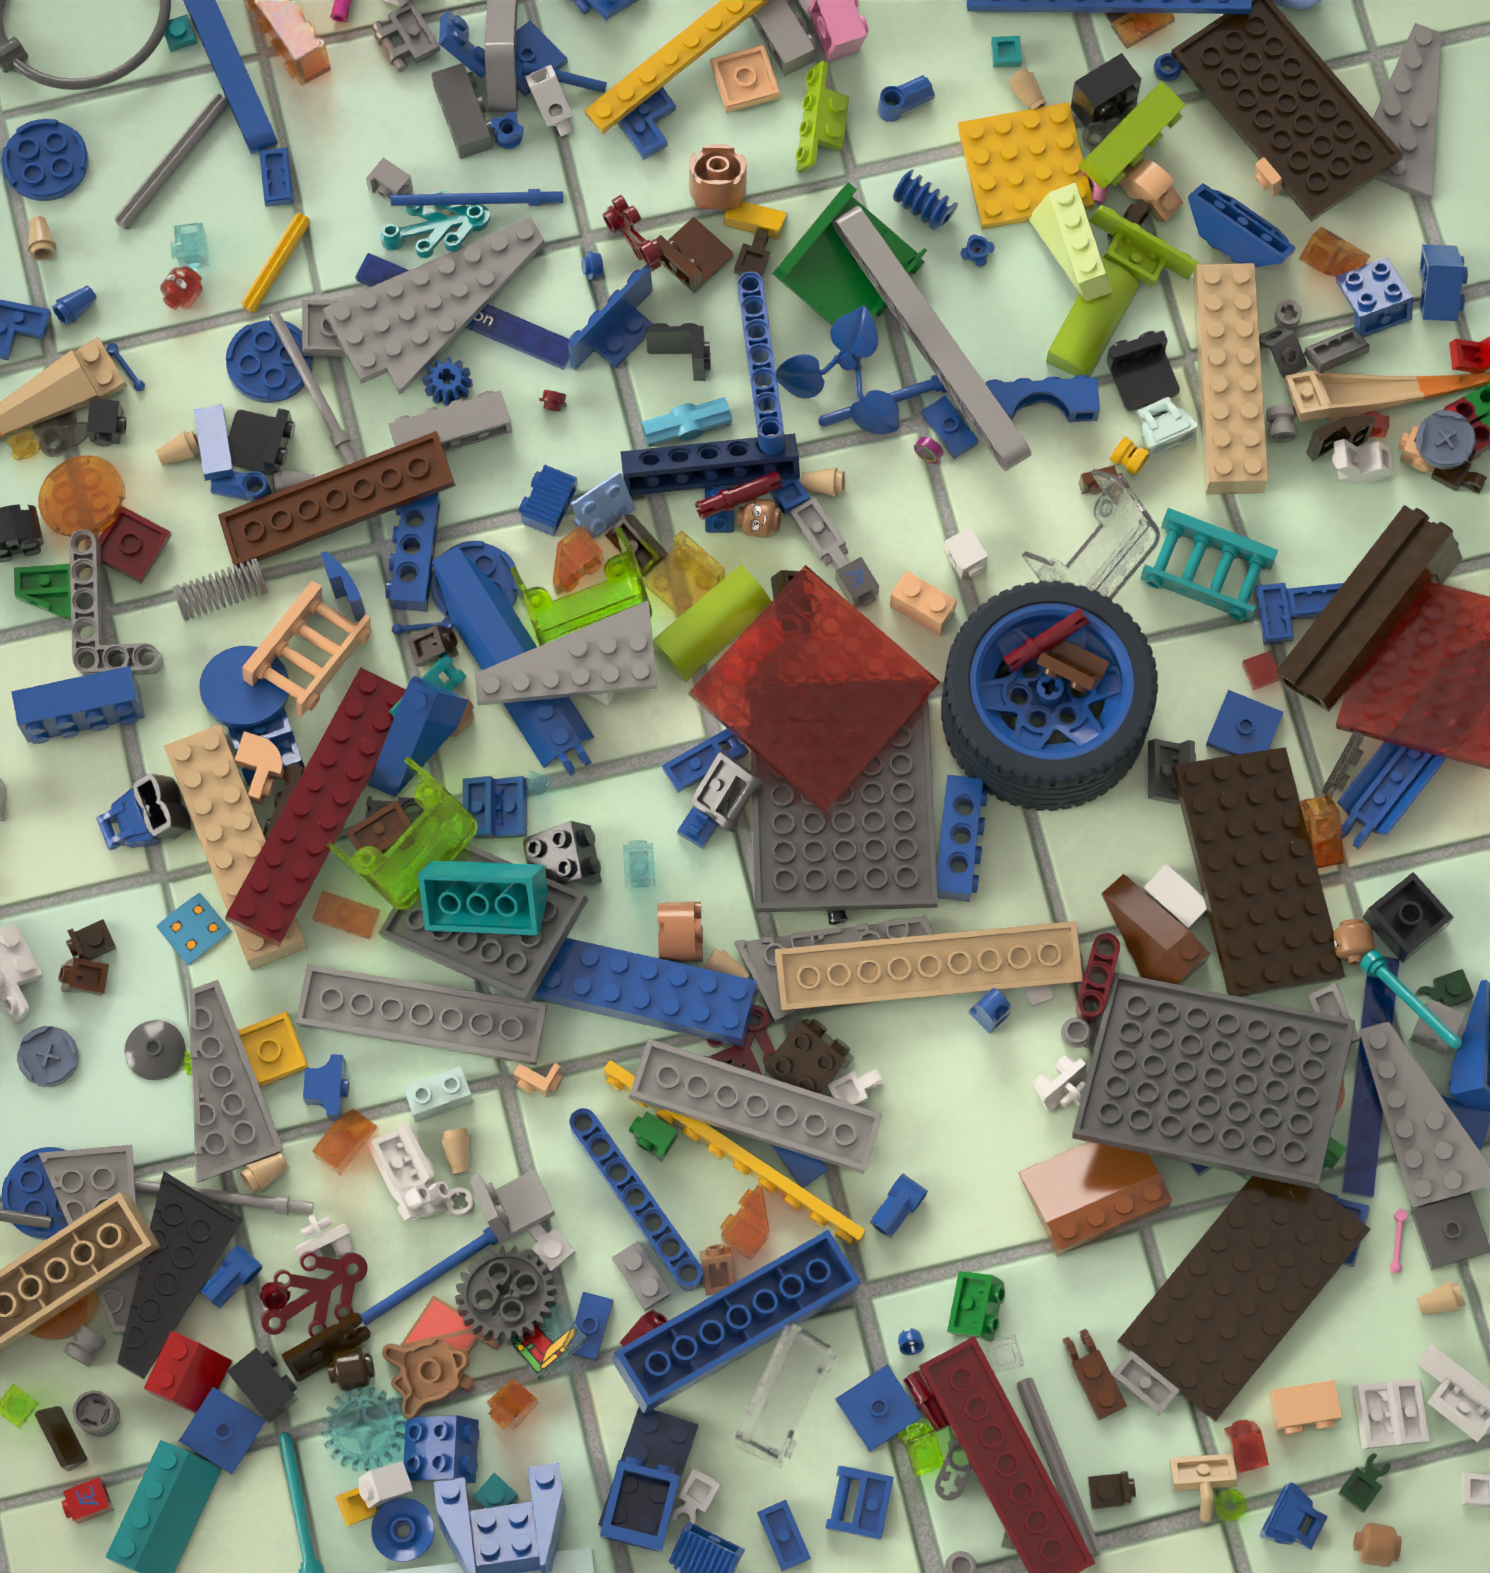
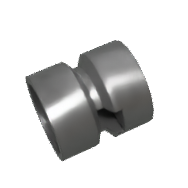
M92 1390L78 1397L74 1403L73 1416L77 1425L92 1436L102 1437L109 1435L116 1429L120 1420V1411L116 1403L109 1396L101 1391Z

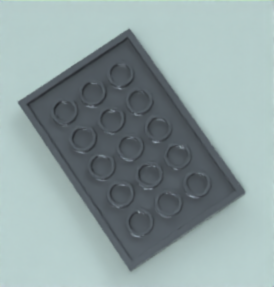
M438 831L378 934L390 942L529 1004L589 899L583 893L546 878L548 896L539 935L425 931L418 873L431 861L513 864Z

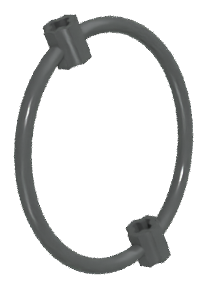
M0 0V68L5 73L15 68L30 80L57 89L82 90L112 83L137 69L155 51L169 23L171 0H160L159 15L155 28L138 53L111 71L86 78L55 77L42 73L26 64L24 61L29 59L19 40L15 36L9 40L7 39L3 22L6 0Z

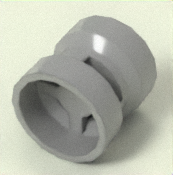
M1276 405L1266 410V419L1271 423L1268 429L1270 441L1280 443L1297 438V427L1293 422L1296 417L1294 406Z
M80 1324L75 1332L76 1337L74 1340H76V1343H68L63 1352L90 1368L95 1360L94 1355L91 1353H96L97 1350L102 1349L106 1340Z

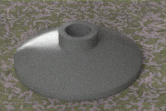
M161 1020L147 1021L138 1025L129 1034L124 1049L125 1059L130 1069L139 1077L147 1080H162L173 1075L182 1065L186 1054L185 1041L180 1031L172 1024ZM150 1044H159V1048L156 1052L152 1053L148 1051V1047Z

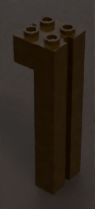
M1404 505L1276 670L1282 684L1330 712L1433 576L1436 582L1442 585L1463 557L1458 548L1459 544L1453 536V530L1443 522L1438 524L1429 522L1430 517L1421 509L1415 508L1412 510Z

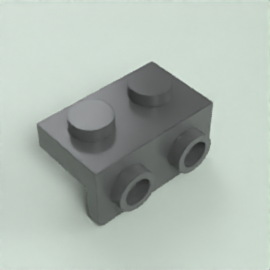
M1160 739L1148 741V799L1180 804L1171 768L1175 764L1196 761L1194 741L1187 740L1182 743Z

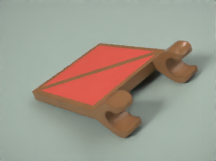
M433 1295L400 1346L410 1347L426 1339H440L448 1342L456 1349H464L469 1354L478 1339L494 1350H498L503 1341L501 1339L499 1344L496 1345L492 1335L487 1341H483L482 1331L473 1335L471 1331L472 1325L464 1326L463 1318L465 1316H459L458 1310ZM463 1373L459 1387L466 1392H470L475 1386V1382L471 1377Z

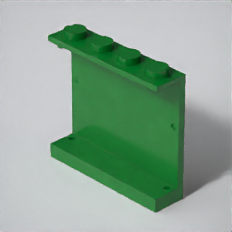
M849 182L838 192L772 273L832 326L837 319L863 305L867 307L872 317L875 314L880 317L888 308L837 235L832 224L833 219L855 206H859L908 274L911 272L914 275L925 262L921 258L927 252L923 248L917 253L853 197L857 189Z

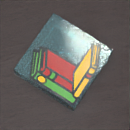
M557 1302L555 1307H548L552 1312V1317H542L545 1323L544 1328L535 1325L534 1337L525 1332L523 1333L524 1342H521L517 1336H513L510 1345L540 1381L588 1342L587 1337Z

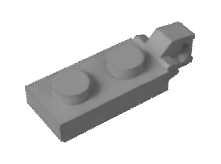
M815 497L789 511L790 517L820 561H823L826 566L831 563L835 570L849 563L844 556L848 553L845 540Z

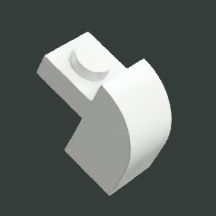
M1345 439L1334 442L1335 452L1332 454V460L1335 468L1338 470L1340 481L1346 483H1366L1394 476L1391 449L1381 442L1376 441L1358 447Z

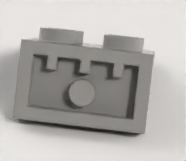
M535 1170L495 1189L492 1182L486 1185L480 1174L469 1179L485 1218L500 1243L555 1215Z

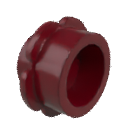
M544 390L542 398H539L540 402H544L543 408L560 412L561 407L567 406V403H565L566 394Z
M268 1282L261 1288L260 1299L266 1308H277L280 1310L289 1301L291 1293L287 1289H279L274 1282Z

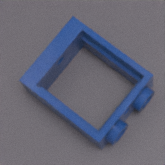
M626 1457L625 1462L618 1460L600 1538L662 1553L680 1475L674 1474L675 1468L657 1464L656 1469L644 1467L645 1461L632 1457ZM624 1472L670 1483L657 1536L611 1525Z

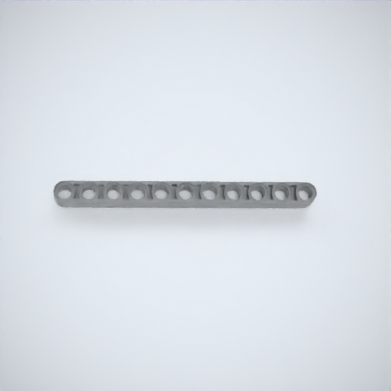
M855 206L833 219L832 224L839 238L1000 467L1007 471L1029 458L1031 450L1023 436L864 211L859 206Z

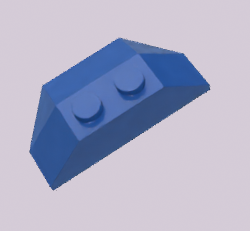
M1203 183L1190 193L1188 201L1199 236L1206 240L1211 247L1220 250L1230 257L1234 263H1254L1255 267L1282 264L1294 253L1296 247L1289 243L1288 238L1281 230L1235 198L1221 191L1213 190Z

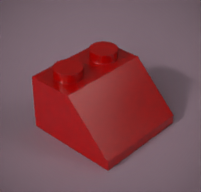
M171 1330L144 1389L152 1395L196 1414L212 1387L220 1389L232 1360L199 1342Z

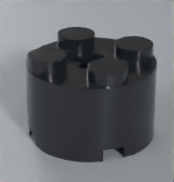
M20 504L0 507V563L12 560V555L24 553V556H33L41 552L40 546L44 543L37 509L34 505H28L29 510H21Z

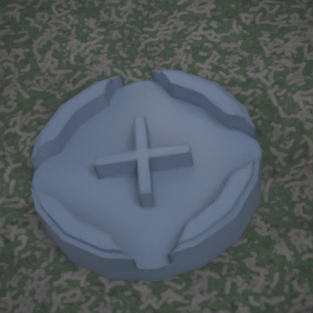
M1451 410L1432 413V415L1421 422L1416 434V448L1420 457L1429 465L1439 469H1453L1462 465L1470 457L1475 446V431L1473 427L1470 426V423L1467 422V419L1462 414Z
M42 1026L33 1029L23 1038L17 1052V1062L20 1071L29 1082L40 1087H54L63 1084L74 1074L79 1061V1051L74 1039L67 1031L52 1026Z

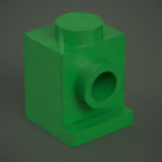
M647 1111L642 1118L637 1116L629 1128V1132L637 1139L636 1144L649 1153L655 1150L656 1157L661 1162L678 1138V1130Z

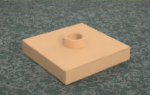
M765 44L710 59L711 68L726 113L781 98Z

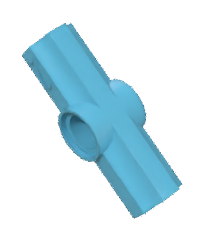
M723 397L696 406L692 403L679 405L673 408L669 414L642 421L641 425L648 447H652L676 439L680 441L696 439L706 430L732 423V417L728 402Z

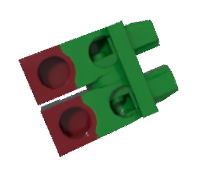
M1490 383L1445 406L1443 411H1446L1450 407H1454L1473 427L1475 431V446L1468 458L1470 463L1490 449Z

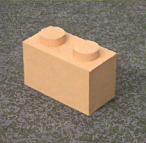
M907 570L891 593V607L938 635H941L956 611V599Z
M1335 1380L1275 1389L1269 1394L1276 1431L1285 1430L1286 1435L1304 1432V1427L1316 1425V1430L1335 1427L1334 1422L1342 1418Z

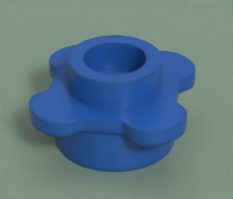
M971 235L968 238L967 246L961 249V257L974 261L978 267L985 266L987 263L986 258L990 253L994 252V244L988 242L982 236ZM975 249H980V252H975Z

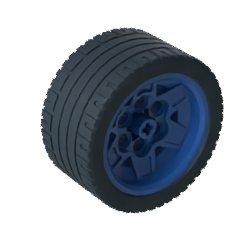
M1047 580L1039 581V583L1028 582L1023 586L1016 585L1010 590L1001 591L998 596H992L988 599L987 603H982L976 612L973 611L968 617V621L963 623L960 632L957 633L951 646L946 665L941 699V721L943 722L942 727L944 734H946L947 745L951 747L950 752L952 756L957 759L959 767L965 770L967 777L979 778L983 781L982 788L988 789L989 795L997 796L996 799L1002 802L1007 801L1010 805L1016 807L1019 805L1029 810L1030 808H1036L1037 811H1044V809L1057 811L1058 808L1064 810L1070 809L1074 805L1078 807L1084 805L1086 801L1091 802L1097 796L1104 795L1108 792L1109 788L1115 787L1119 780H1122L1127 775L1128 770H1131L1141 752L1157 702L1158 672L1155 670L1156 661L1152 657V648L1147 644L1148 639L1141 632V627L1132 620L1133 617L1128 612L1125 613L1123 611V607L1118 603H1113L1111 598L1106 595H1100V592L1094 589L1091 591L1086 586L1074 585L1075 583L1071 582L1061 583V581L1054 580L1052 582H1047ZM1078 608H1081L1090 624L1075 632L1066 640L1110 662L1099 688L1091 691L1087 689L1085 696L1075 697L1070 691L1073 689L1069 685L1071 681L1062 676L1056 679L1042 672L1044 667L1037 664L1038 660L1036 658L1013 673L1003 656L1008 655L1025 644V639L1029 637L1033 639L1075 612ZM1006 664L1011 675L995 679L1002 666ZM1032 669L1037 673V676L1027 678L1023 675L1022 671ZM1021 695L1026 699V702L1017 705L1012 702L1011 697ZM1104 700L1103 711L1099 719L1096 720L1088 706ZM999 713L1017 717L1015 732L1007 726ZM1063 714H1068L1075 721L1071 724H1065L1059 717ZM1032 718H1040L1044 721L1045 725L1037 728L1032 726L1029 721ZM1055 731L1069 740V742L1061 744H1045Z

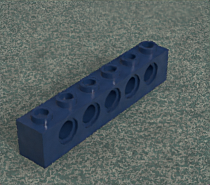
M795 433L784 434L785 446L777 454L764 453L759 447L758 437L620 451L623 479L630 496L739 485L770 474L773 471L778 472L781 480L800 478V467Z

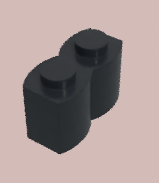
M149 773L134 782L133 789L136 801L144 809V821L147 829L153 836L176 839L191 830L189 813L181 804L180 790L173 778Z

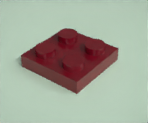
M119 505L98 538L101 546V563L142 584L172 534L169 530Z

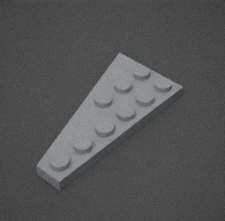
M1415 23L1373 116L1375 122L1404 154L1403 159L1375 179L1431 201L1441 33Z
M649 600L475 673L478 706L657 689Z
M925 916L889 920L886 923L870 925L867 923L848 928L837 927L799 932L780 937L768 936L757 940L735 941V946L752 979L757 981L758 991L774 1023H777L804 1009L780 1011L775 949L932 935L934 933Z
M218 980L188 991L196 1184L281 1153L284 1150Z
M1385 1022L1360 1029V1037L1411 1208L1490 1187V1165L1391 1024Z

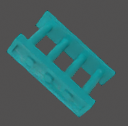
M1168 508L1161 526L1168 534L1154 567L1145 564L1140 579L1144 580L1152 588L1161 589L1162 587L1224 611L1235 620L1251 621L1256 607L1248 604L1261 569H1272L1278 550ZM1183 536L1193 540L1195 545L1182 578L1165 572L1178 538ZM1212 547L1220 550L1223 555L1208 589L1193 583V579L1206 548ZM1238 557L1248 561L1250 567L1237 599H1234L1220 592L1233 560Z

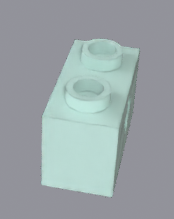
M461 1066L403 1086L415 1122L473 1102Z

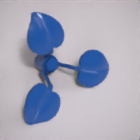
M865 305L840 317L833 324L830 337L840 352L833 357V360L825 368L820 369L817 358L806 354L793 356L777 368V382L788 392L799 398L817 396L823 390L825 384L821 375H825L836 364H839L844 370H855L859 401L853 403L850 408L851 417L854 422L865 431L876 434L892 433L900 428L899 408L890 394L885 391L872 390L864 396L862 392L861 370L863 366L860 362L862 358L870 357L876 351L879 341L876 324Z

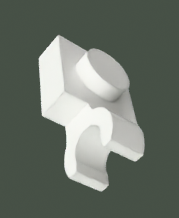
M878 1069L860 1078L852 1071L829 1083L827 1088L834 1099L857 1106L869 1100L865 1091L881 1085L883 1078Z
M539 1223L527 1229L530 1235L537 1241L531 1247V1250L536 1256L540 1257L543 1264L548 1265L550 1272L554 1271L575 1253L555 1228L546 1233Z

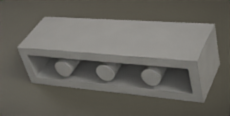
M770 0L749 18L784 76H787L815 62L817 45L811 34L806 35L802 28L803 21L797 11L793 12L791 10L789 0Z
M501 390L497 392L485 391L473 399H458L450 403L449 406L439 409L431 407L425 409L422 414L412 417L408 415L400 416L394 422L388 423L395 446L437 431L445 452L512 433L511 421Z

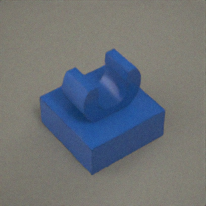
M693 806L677 830V834L703 849L719 824Z

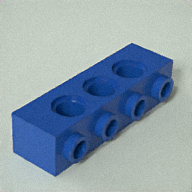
M439 492L396 509V516H400L399 526H394L392 536L393 543H397L396 552L391 553L389 559V571H393L392 581H387L386 599H390L392 609L428 611L430 580L433 570L432 561L434 560L441 504ZM414 518L423 520L422 524L416 527L410 526L409 522ZM410 546H418L420 548L415 554L405 552ZM408 573L416 575V578L411 582L403 581L402 577Z
M947 775L937 863V892L939 899L970 902L971 893H977L979 875H973L974 864H980L982 846H976L977 835H983L985 818L979 817L980 806L986 807L988 789L982 788L983 781L979 778ZM960 805H968L973 812L969 815H962L956 808ZM958 833H963L969 837L970 841L965 844H959L953 837ZM955 862H961L967 869L962 873H956L950 866Z

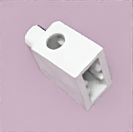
M549 65L525 76L547 127L553 125L558 137L572 132L573 127L569 118L573 116V113L552 66ZM558 104L555 108H550L551 105Z

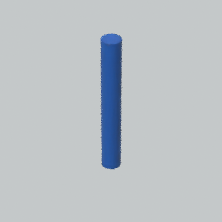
M524 62L521 73L529 75L544 68V66ZM553 69L558 81L561 83L605 93L607 82Z

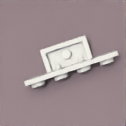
M13 923L0 928V995L6 1012L17 1023L22 1021L30 1010L19 986L39 980L43 973L17 924Z
M1431 1345L1417 1361L1421 1368L1441 1382L1427 1403L1478 1443L1490 1427V1389L1452 1361L1444 1352Z

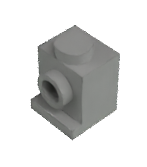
M384 157L366 178L368 191L371 193L376 191L386 201H390V195L412 194L413 192L411 176Z

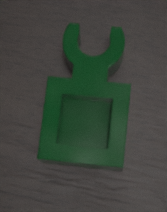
M1463 969L1434 978L1433 984L1435 988L1423 986L1415 993L1416 997L1425 994L1430 999L1437 1002L1441 1001L1442 1004L1448 1007L1474 998Z
M1375 1453L1366 1459L1365 1471L1363 1472L1356 1467L1337 1493L1362 1513L1366 1511L1383 1487L1375 1480L1386 1475L1391 1466L1387 1463L1382 1470L1374 1469L1372 1463L1377 1456Z

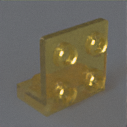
M682 530L673 538L674 549L643 579V585L679 617L725 578V568Z

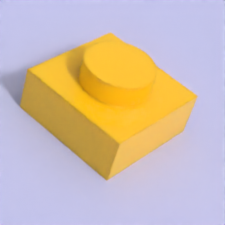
M359 1487L335 1497L346 1527L370 1519L377 1513L376 1507L368 1509L365 1500L360 1496Z

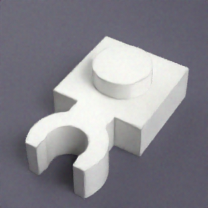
M694 1468L678 1496L686 1502L674 1511L672 1520L676 1521L679 1515L685 1512L690 1516L689 1522L696 1524L697 1509L707 1512L721 1483Z

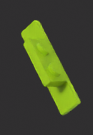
M821 61L810 68L806 75L807 90L802 103L804 113L799 127L800 143L795 156L797 161L796 171L799 173L805 172L816 164L818 145L836 152L843 148L849 96L826 88L829 64L826 61Z
M1100 205L1089 220L1092 224L1113 236L1103 258L1123 267L1135 278L1150 287L1156 283L1164 266L1183 278L1188 279L1195 271L1196 264H1199L1189 254L1177 250L1167 244L1164 239L1155 237L1145 231L1140 225L1118 215L1111 208Z

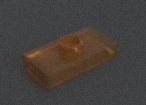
M1128 13L1114 21L1111 28L1125 48L1128 49L1174 23L1175 17L1172 13Z
M322 891L312 919L313 921L370 940L380 910Z

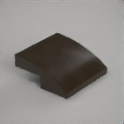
M1372 415L1352 416L1320 427L1312 434L1306 451L1307 455L1313 462L1334 449V442L1342 439L1347 440L1356 447L1361 446L1367 442L1375 423V418Z

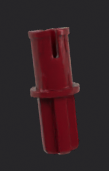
M918 1370L911 1373L903 1382L913 1395L917 1403L915 1405L916 1408L923 1410L936 1432L945 1429L949 1424L922 1372Z

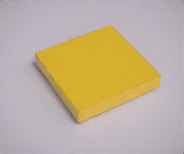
M287 1011L238 1030L260 1088L305 1071V1068H309Z

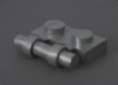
M413 1L388 14L392 24L384 27L381 21H376L371 25L375 32L374 38L379 45H383L387 52L386 57L391 65H395L398 72H403L408 68L404 58L411 55L415 63H418L441 51L439 43ZM397 35H399L404 43L396 47L392 40Z

